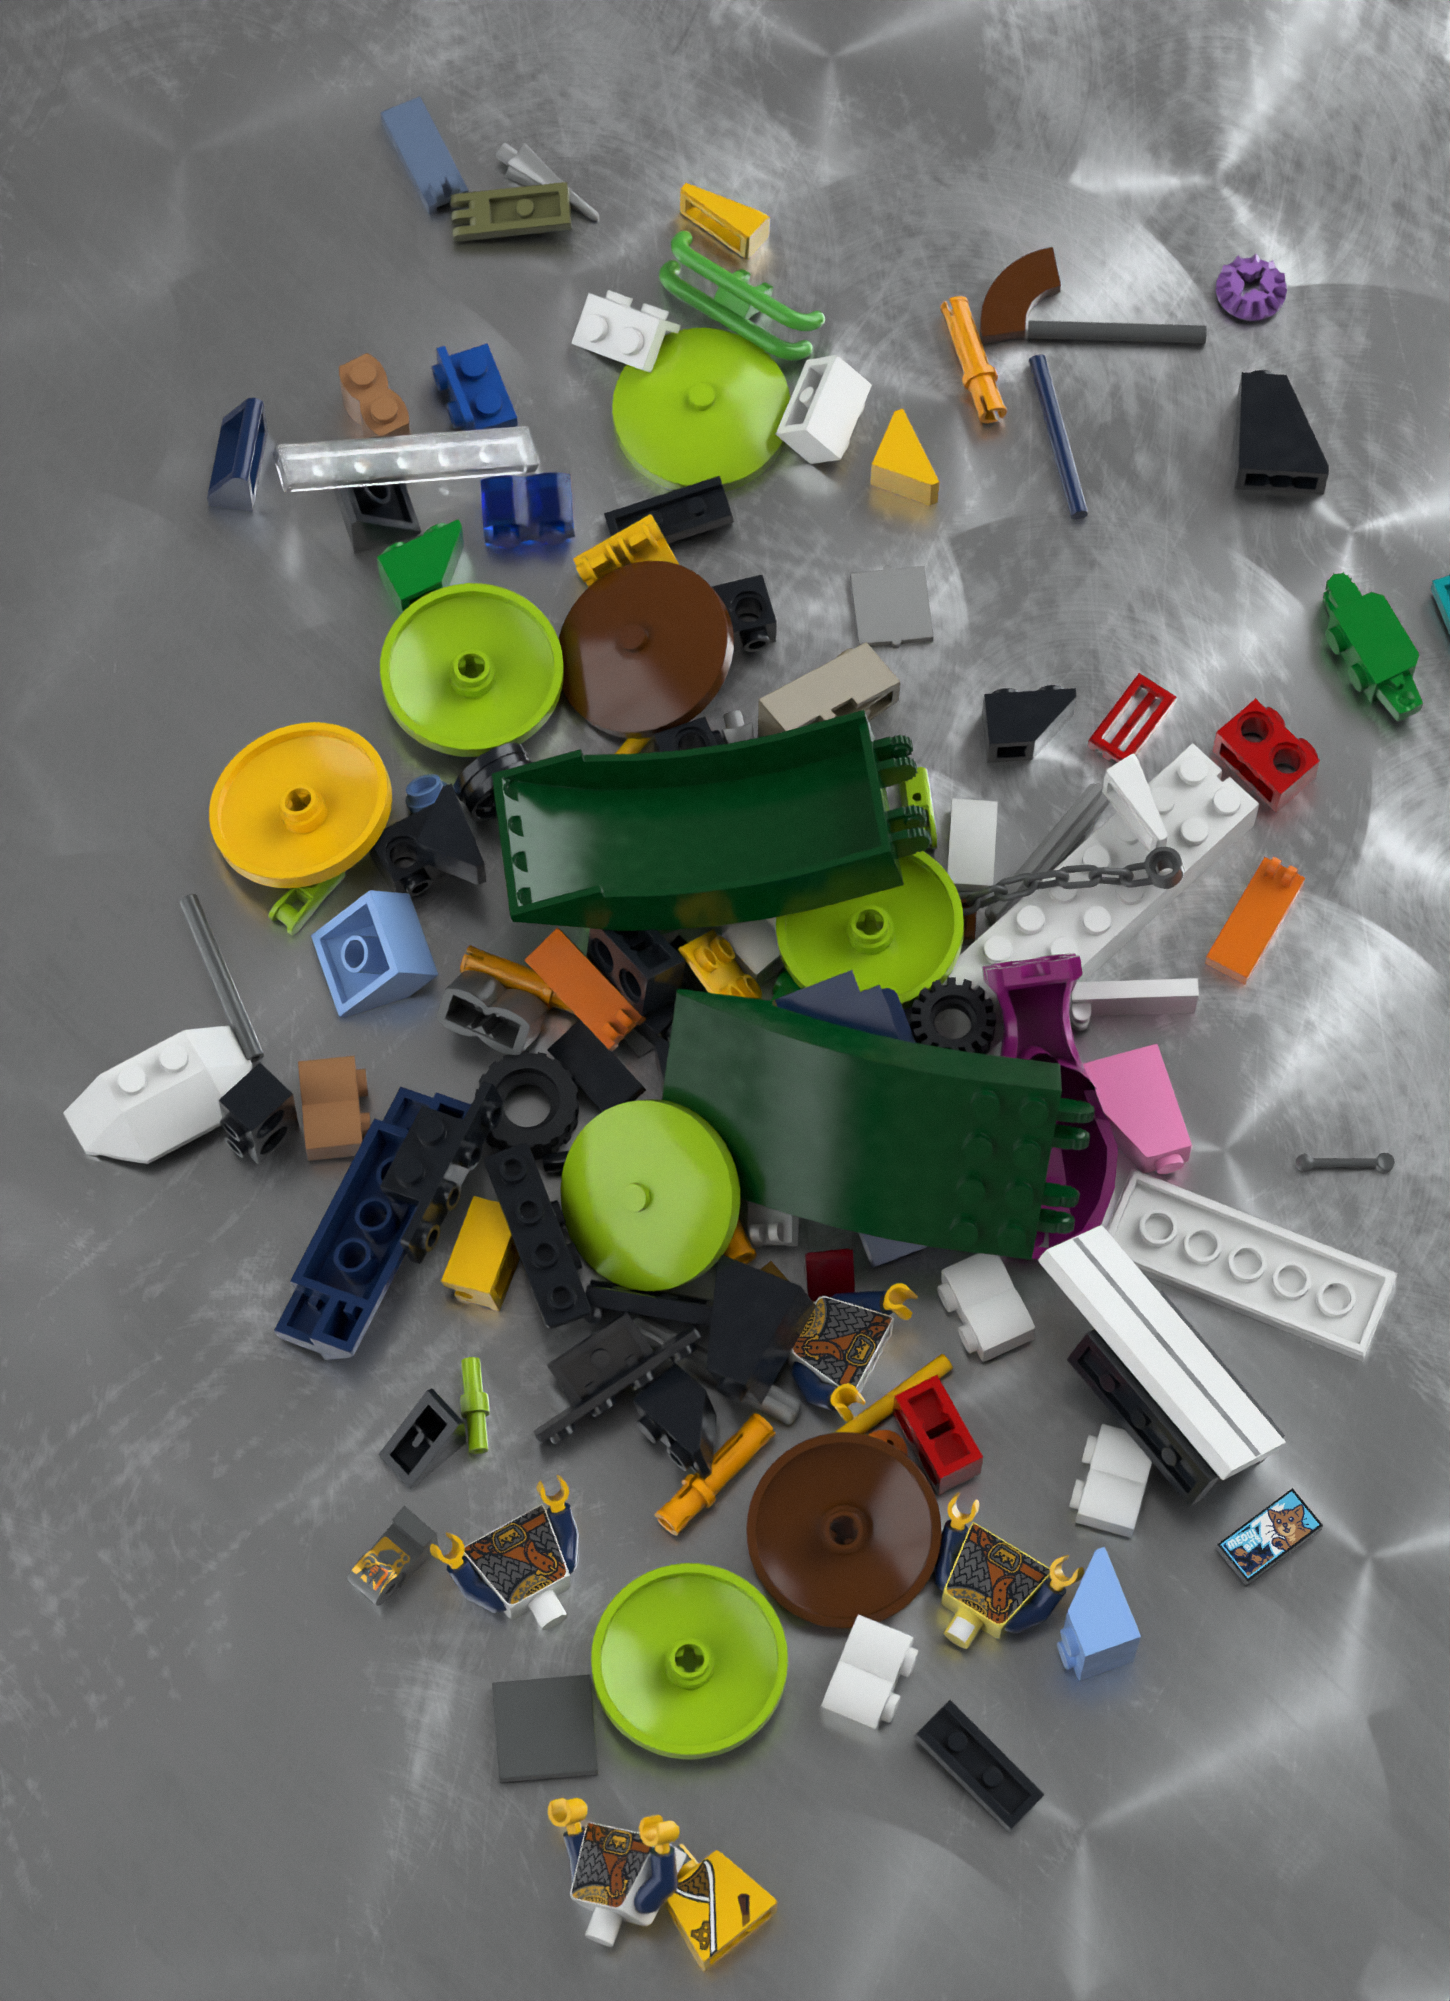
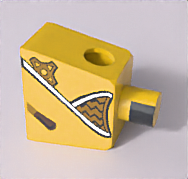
M679 1844L676 1848L687 1855L677 1874V1891L664 1905L699 1967L705 1972L775 1915L778 1902L720 1851L712 1852L703 1861L698 1863L683 1844Z

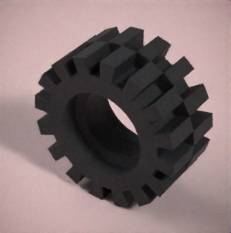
M948 977L947 985H941L940 979L932 982L931 990L924 987L919 992V1000L915 999L912 1005L910 1029L917 1044L957 1051L987 1054L990 1050L991 1041L994 1038L996 1012H993L994 1004L991 998H984L985 990L980 986L976 990L971 989L972 981L964 979L963 985H956V977ZM947 1009L960 1010L970 1019L971 1028L961 1038H946L935 1028L934 1020L937 1015Z

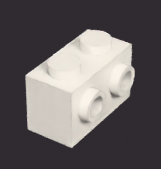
M838 355L806 360L776 435L810 464L841 460L843 454L848 449L849 439L858 417L865 408V400L872 384Z

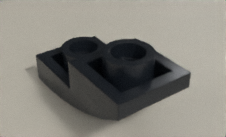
M581 1020L575 1023L547 1049L554 1058L562 1063V1067L565 1070L570 1071L573 1080L602 1112L615 1105L635 1101L646 1091L644 1086Z

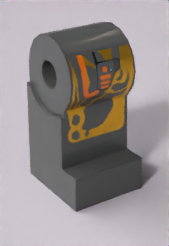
M403 1506L392 1519V1525L356 1562L347 1580L375 1605H381L398 1588H401L431 1556V1544L433 1543L438 1546L437 1533L407 1507Z

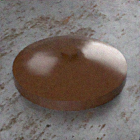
M636 562L607 573L583 592L570 609L562 625L558 638L562 649L564 668L562 690L574 709L590 724L599 730L617 737L651 738L656 733L688 723L699 715L717 695L731 665L734 635L731 618L724 602L700 575L682 565L671 562Z
M835 1432L809 1438L796 1444L777 1458L767 1469L754 1491L749 1506L746 1527L747 1545L753 1567L770 1595L789 1612L808 1622L825 1627L843 1629L852 1628L858 1615L880 1622L906 1607L920 1593L934 1570L939 1555L942 1532L941 1516L934 1491L915 1462L904 1452L884 1440L852 1432Z

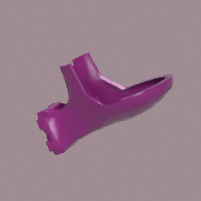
M1075 953L1055 954L982 966L984 982L995 992L1002 1010L1004 1028L1000 1056L1060 1064L1061 1098L1086 1101V1103L1094 1106L1095 1109L1093 1121H1090V1123L1079 1124L1078 1122L1056 1121L1058 1125L1086 1130V1132H1089L1090 1140L1088 1148L1085 1147V1149L1081 1150L1051 1148L1046 1182L1076 1188V1190H1079L1080 1196L1075 1207L1064 1208L1062 1206L1041 1205V1208L1071 1214L1075 1219L1074 1229L1070 1233H1048L1049 1248L1102 1224L1115 1189L1118 1146L1110 1122L1102 1109L1095 1091L1096 1088L1090 1081L1074 1043L1070 1023L1071 994L1078 979L1083 975L1080 956ZM1037 1231L1032 1259H1039L1049 1249L1038 1247L1044 1243L1045 1232Z

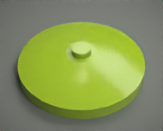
M715 328L679 330L678 334L671 332L664 335L652 373L627 364L622 370L613 395L614 432L618 444L628 461L652 482L674 491L720 476L724 490L728 492L742 487L762 475L783 450L785 442L776 435V432L790 401V392L782 371L771 356L742 336Z
M481 583L456 584L443 587L421 597L405 609L396 619L382 647L380 657L381 686L385 702L392 716L400 727L416 741L430 749L452 756L479 757L489 750L506 743H523L547 722L558 703L562 691L564 673L562 649L551 623L526 598L513 591L494 585Z
M921 851V853L916 852L914 855L899 858L904 882L903 886L814 910L776 917V936L779 953L791 978L803 989L852 970L860 992L880 985L881 989L890 988L897 993L903 1010L912 1007L914 1000H919V992L924 987L931 990L932 982L939 979L941 985L945 982L957 963L963 944L964 918L962 903L957 888L945 869L924 851Z
M644 1099L618 1104L603 1111L581 1130L574 1140L564 1163L560 1187L561 1207L570 1238L581 1256L594 1270L620 1286L640 1291H659L685 1285L710 1270L720 1259L721 1255L724 1254L733 1238L740 1211V1185L735 1163L718 1132L700 1115L680 1104L659 1099Z
M681 1563L660 1567L639 1576L626 1585L612 1599L602 1614L594 1634L591 1650V1668L599 1702L608 1718L623 1735L640 1747L658 1755L677 1759H702L721 1755L739 1747L757 1734L768 1722L780 1702L786 1684L788 1651L784 1630L776 1612L767 1599L753 1585L723 1568L699 1563Z

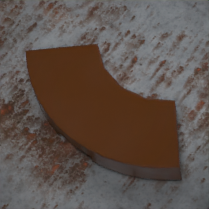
M1053 247L1040 249L1019 258L1005 268L992 283L986 294L981 312L980 339L982 344L1025 338L1026 319L1031 309L1044 298L1060 293L1061 282Z

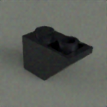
M1048 685L1039 688L1037 691L1018 692V690L1013 688H1002L995 690L991 694H984L982 720L987 763L1033 760L1073 717L1076 703V688L1064 689L1062 686Z
M675 1363L633 1399V1403L640 1416L636 1423L642 1433L652 1443L661 1440L668 1447L666 1449L667 1453L682 1470L686 1471L690 1467L705 1480L712 1472L717 1415L706 1390Z

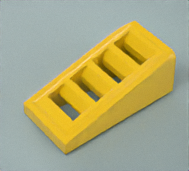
M685 183L680 188V213L744 259L749 260L768 239L770 231V217L768 215L688 183Z

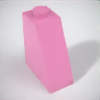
M1158 1044L1083 1063L1090 1081L1096 1088L1095 1091L1102 1109L1110 1122L1117 1146L1142 1173L1157 1171L1158 1174L1172 1173L1182 1168L1184 1163L1189 1161L1192 1143Z

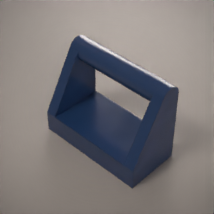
M247 398L222 419L207 496L208 506L253 512L268 436L264 403L258 398Z

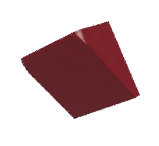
M853 1249L807 1252L805 1254L804 1273L807 1295L813 1302H816L819 1296L832 1297L837 1293L855 1292Z

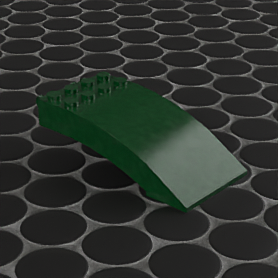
M860 710L781 733L729 744L638 754L583 755L582 750L579 749L492 773L510 917L513 922L615 931L686 929L770 919L814 910L903 886L904 882L899 858L914 855L916 852L921 853L923 850L926 851V848H929L931 844L930 832L922 827L927 822L926 811L923 810V807L913 804L912 806L908 805V807L890 810L886 787L901 784L903 781L908 782V780L916 777V773H918L916 761H914V758L908 757L913 752L912 740H910V737L901 734L876 740L865 710Z
M677 989L662 1100L689 1108L704 1118L718 1132L735 1163L739 1178L740 1198L796 1217L884 1239L935 1248L1032 1260L1037 1231L1056 1232L1059 1234L1073 1231L1074 1216L1062 1211L1041 1208V1205L1062 1206L1064 1208L1075 1207L1080 1196L1079 1190H1076V1188L1046 1182L1051 1148L1074 1150L1088 1148L1089 1132L1081 1128L1058 1125L1056 1121L1078 1122L1079 1124L1090 1123V1121H1093L1095 1109L1094 1106L1086 1103V1101L1061 1098L1060 1064L963 1052L917 1044L818 1020L773 1006V1001Z

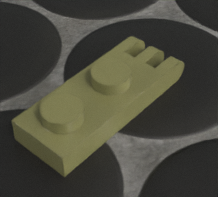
M567 182L458 193L450 196L452 208H469L456 210L451 213L453 224H470L469 226L455 227L452 230L453 240L455 241L572 230L570 193Z

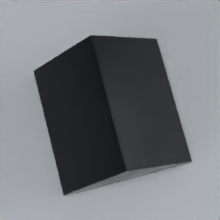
M334 443L326 447L329 477L355 554L413 538L421 533L396 455Z

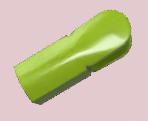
M917 767L918 773H916V777L908 780V782L903 781L901 784H898L901 807H908V805L912 806L913 804L923 807L927 817V827L923 828L930 832L931 849H937V833L928 771L924 767Z
M345 872L322 883L291 888L274 904L268 917L273 922L280 920L288 926L287 932L295 935L302 929L319 905L345 878ZM297 899L305 904L299 912L292 907Z

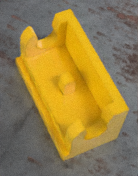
M473 1196L441 1282L445 1287L456 1290L454 1293L455 1297L490 1307L492 1310L500 1312L520 1257L499 1202Z

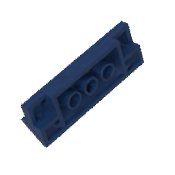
M400 1086L383 1121L374 1118L290 1280L295 1291L274 1329L279 1338L316 1351L322 1355L325 1361L354 1357L406 1255V1252L400 1245V1241L418 1208L412 1204L385 1195L380 1185L422 1106L464 1120L471 1104L437 1092L432 1098Z

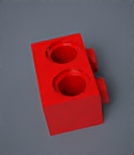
M1256 698L1216 732L1212 749L1276 813L1316 779L1320 763L1314 747L1304 738L1297 739L1286 728L1281 715L1271 707L1265 708ZM1249 732L1256 733L1263 738V741L1250 742L1243 737V734ZM1280 763L1289 764L1296 771L1289 774L1282 773L1277 770L1275 765Z
M938 1375L894 1396L893 1415L938 1495L981 1474L983 1455Z

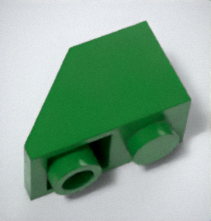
M459 519L448 524L439 523L433 525L422 536L407 543H394L387 547L381 555L377 556L379 577L400 615L421 597L435 590L450 586L464 548L463 529Z

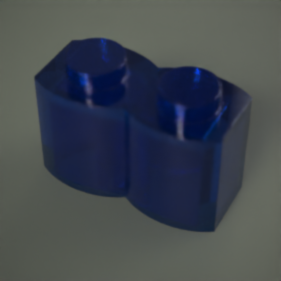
M547 472L527 477L503 475L480 480L485 543L494 544L499 548H513L518 546L520 542L528 540L539 541L544 545H558L566 539L575 537L571 474Z

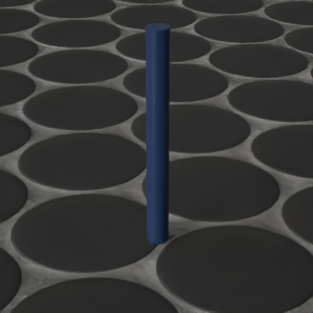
M1042 354L1035 355L1028 362L1072 519H1082L1089 513L1046 356Z

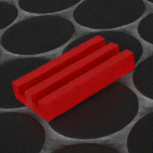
M1138 673L1089 738L1087 747L1094 752L1096 749L1103 753L1102 757L1108 761L1113 759L1116 762H1120L1131 754L1137 756L1176 704L1177 696ZM1143 688L1148 691L1147 695L1111 743L1104 740ZM1157 698L1161 699L1162 702L1124 752L1121 751L1120 747Z

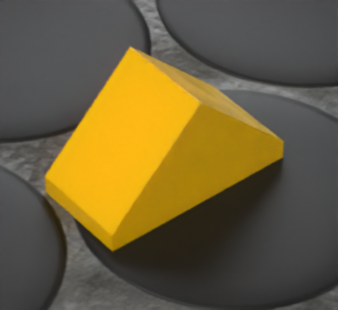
M903 408L896 410L872 462L870 485L929 506L938 503L940 482Z

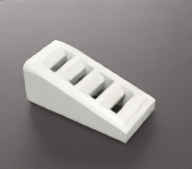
M1131 754L1105 771L1102 792L1150 853L1156 848L1166 847L1168 835L1139 761L1134 754Z

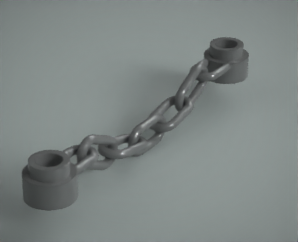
M1159 847L1147 855L1145 862L1130 864L1123 869L1098 868L1089 864L1065 866L1059 870L1015 875L1004 878L996 885L988 886L975 893L962 892L958 894L961 900L966 899V904L970 907L963 909V916L998 901L1006 902L1033 894L1035 890L1057 886L1064 889L1095 887L1098 884L1124 885L1129 888L1154 885L1158 888L1170 889L1182 880L1184 866L1180 854L1175 849ZM1163 869H1173V871L1170 874L1163 876L1159 875L1160 871H1162ZM1146 870L1148 878L1133 880L1134 874L1132 871ZM1090 871L1088 875L1090 881L1068 882L1070 878L1068 873ZM1102 874L1119 875V878L1102 877ZM1054 877H1056V878H1055L1056 880H1050V881H1044V882H1038V881H1037V880H1042V879H1048V878H1054ZM1024 881V886L1028 888L1008 894V890L1004 886ZM994 892V896L981 901V897Z

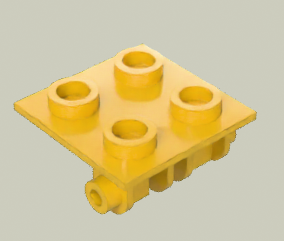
M652 514L573 558L579 575L588 587L607 573L636 562L665 561L679 565Z
M714 929L678 949L708 993L762 999V991L756 980L742 971L734 959L735 952L732 946L724 937L718 936Z

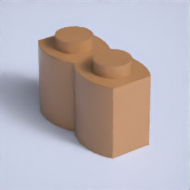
M366 353L339 366L343 405L349 416L362 426L363 437L369 450L398 455L412 448L407 407L401 397L389 389L387 375L380 362L372 355Z
M355 1056L298 1061L308 1161L355 1156L371 1126L370 1112L361 1113L360 1097H368L366 1068L357 1069Z

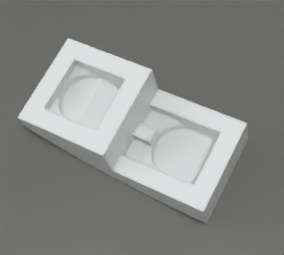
M952 798L947 873L957 890L977 892L993 885L998 801Z

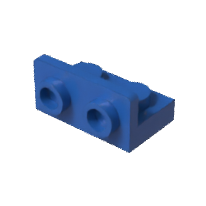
M488 343L452 355L448 354L445 346L436 348L437 364L431 366L433 377L439 391L447 390L451 402L446 403L450 421L454 429L462 428L467 442L518 426L517 415Z

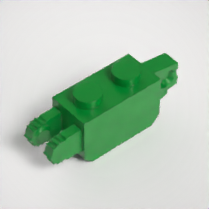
M1344 572L1333 573V576L1326 582L1325 590L1327 591L1324 592L1322 601L1324 602V607H1327L1326 611L1330 616L1325 634L1332 651L1337 655L1341 653L1348 664V675L1353 686L1359 692L1363 690L1370 703L1380 700L1397 722L1420 712L1423 701L1413 679L1420 654L1385 596L1374 592L1362 596L1356 584L1351 582L1352 578H1349V575H1345Z

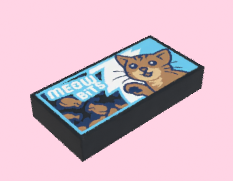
M1292 1488L1218 1543L1216 1550L1247 1586L1321 1531L1323 1524Z

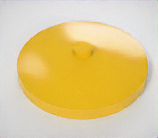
M321 722L285 726L271 731L248 744L225 767L217 780L210 800V829L225 860L243 877L255 883L275 888L311 886L332 879L345 872L372 849L384 831L389 819L392 806L391 781L378 752L365 738L356 732L339 725Z

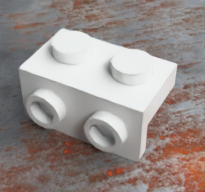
M608 290L606 297L603 298L588 293L571 344L652 373L666 330L678 334L681 325L666 320L669 312L655 306L643 303L641 311L632 308L633 299Z

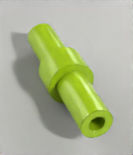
M467 1357L461 1360L464 1394L460 1396L461 1417L466 1419L469 1453L483 1454L488 1452L485 1417L490 1414L488 1394L483 1392L480 1358Z

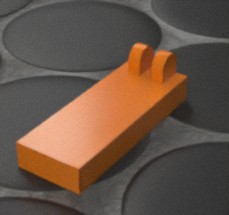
M1274 856L1271 860L1267 857H1264L1208 952L1204 963L1246 985L1305 882V877L1297 874V868L1291 865L1288 868L1282 866V860Z
M558 927L524 960L612 1052L619 1046L618 1043L637 1024L640 1026L646 1020Z

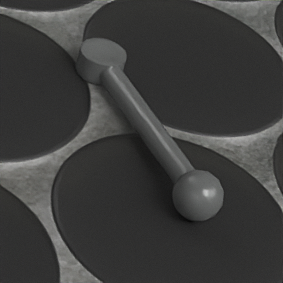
M1304 1153L1296 1159V1166L1302 1172L1310 1171L1313 1167L1376 1168L1380 1173H1389L1395 1163L1393 1156L1389 1153H1381L1377 1158H1313L1311 1155Z

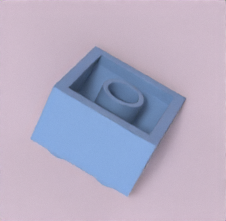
M369 890L311 935L339 1017H349L408 998L438 976L409 893Z
M1105 1547L1095 1550L1067 1611L1064 1628L1060 1629L1062 1641L1057 1642L1058 1651L1067 1670L1074 1668L1079 1681L1134 1662L1141 1638Z

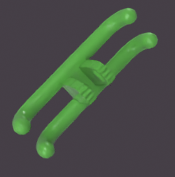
M680 231L671 240V250L676 259L719 287L713 299L679 278L678 274L681 272L680 264L675 260H669L659 270L660 282L666 290L778 358L801 360L810 356L813 346L808 340H800L796 343L784 341L748 319L761 311L788 328L798 331H813L819 329L825 323V316L821 311H812L808 314L796 312L772 298L774 288L766 282L756 287L750 285L749 279L751 274L743 268L732 274L689 247L693 238L688 231Z

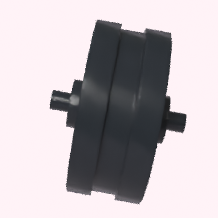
M514 742L495 747L480 755L457 777L453 785L458 799L465 803L466 810L472 819L479 822L497 817L492 773L532 763L523 745Z

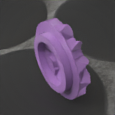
M1257 254L1251 258L1243 259L1238 255L1232 263L1223 265L1216 282V294L1222 307L1231 315L1249 321L1266 319L1275 314L1282 307L1287 293L1285 273H1280L1275 266L1274 260L1270 262L1261 260ZM1260 277V291L1253 289L1249 293L1246 292L1242 297L1245 285L1243 280L1252 282Z

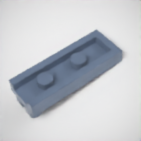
M420 96L380 112L381 122L429 215L437 212V207L449 203L451 195L469 192Z

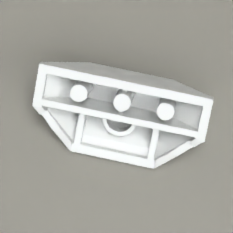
M230 1025L183 1030L101 1073L63 1113L86 1154L94 1156L103 1155L119 1160L149 1164L221 1126L222 1114L218 1100L251 1071L252 1063L246 1059Z

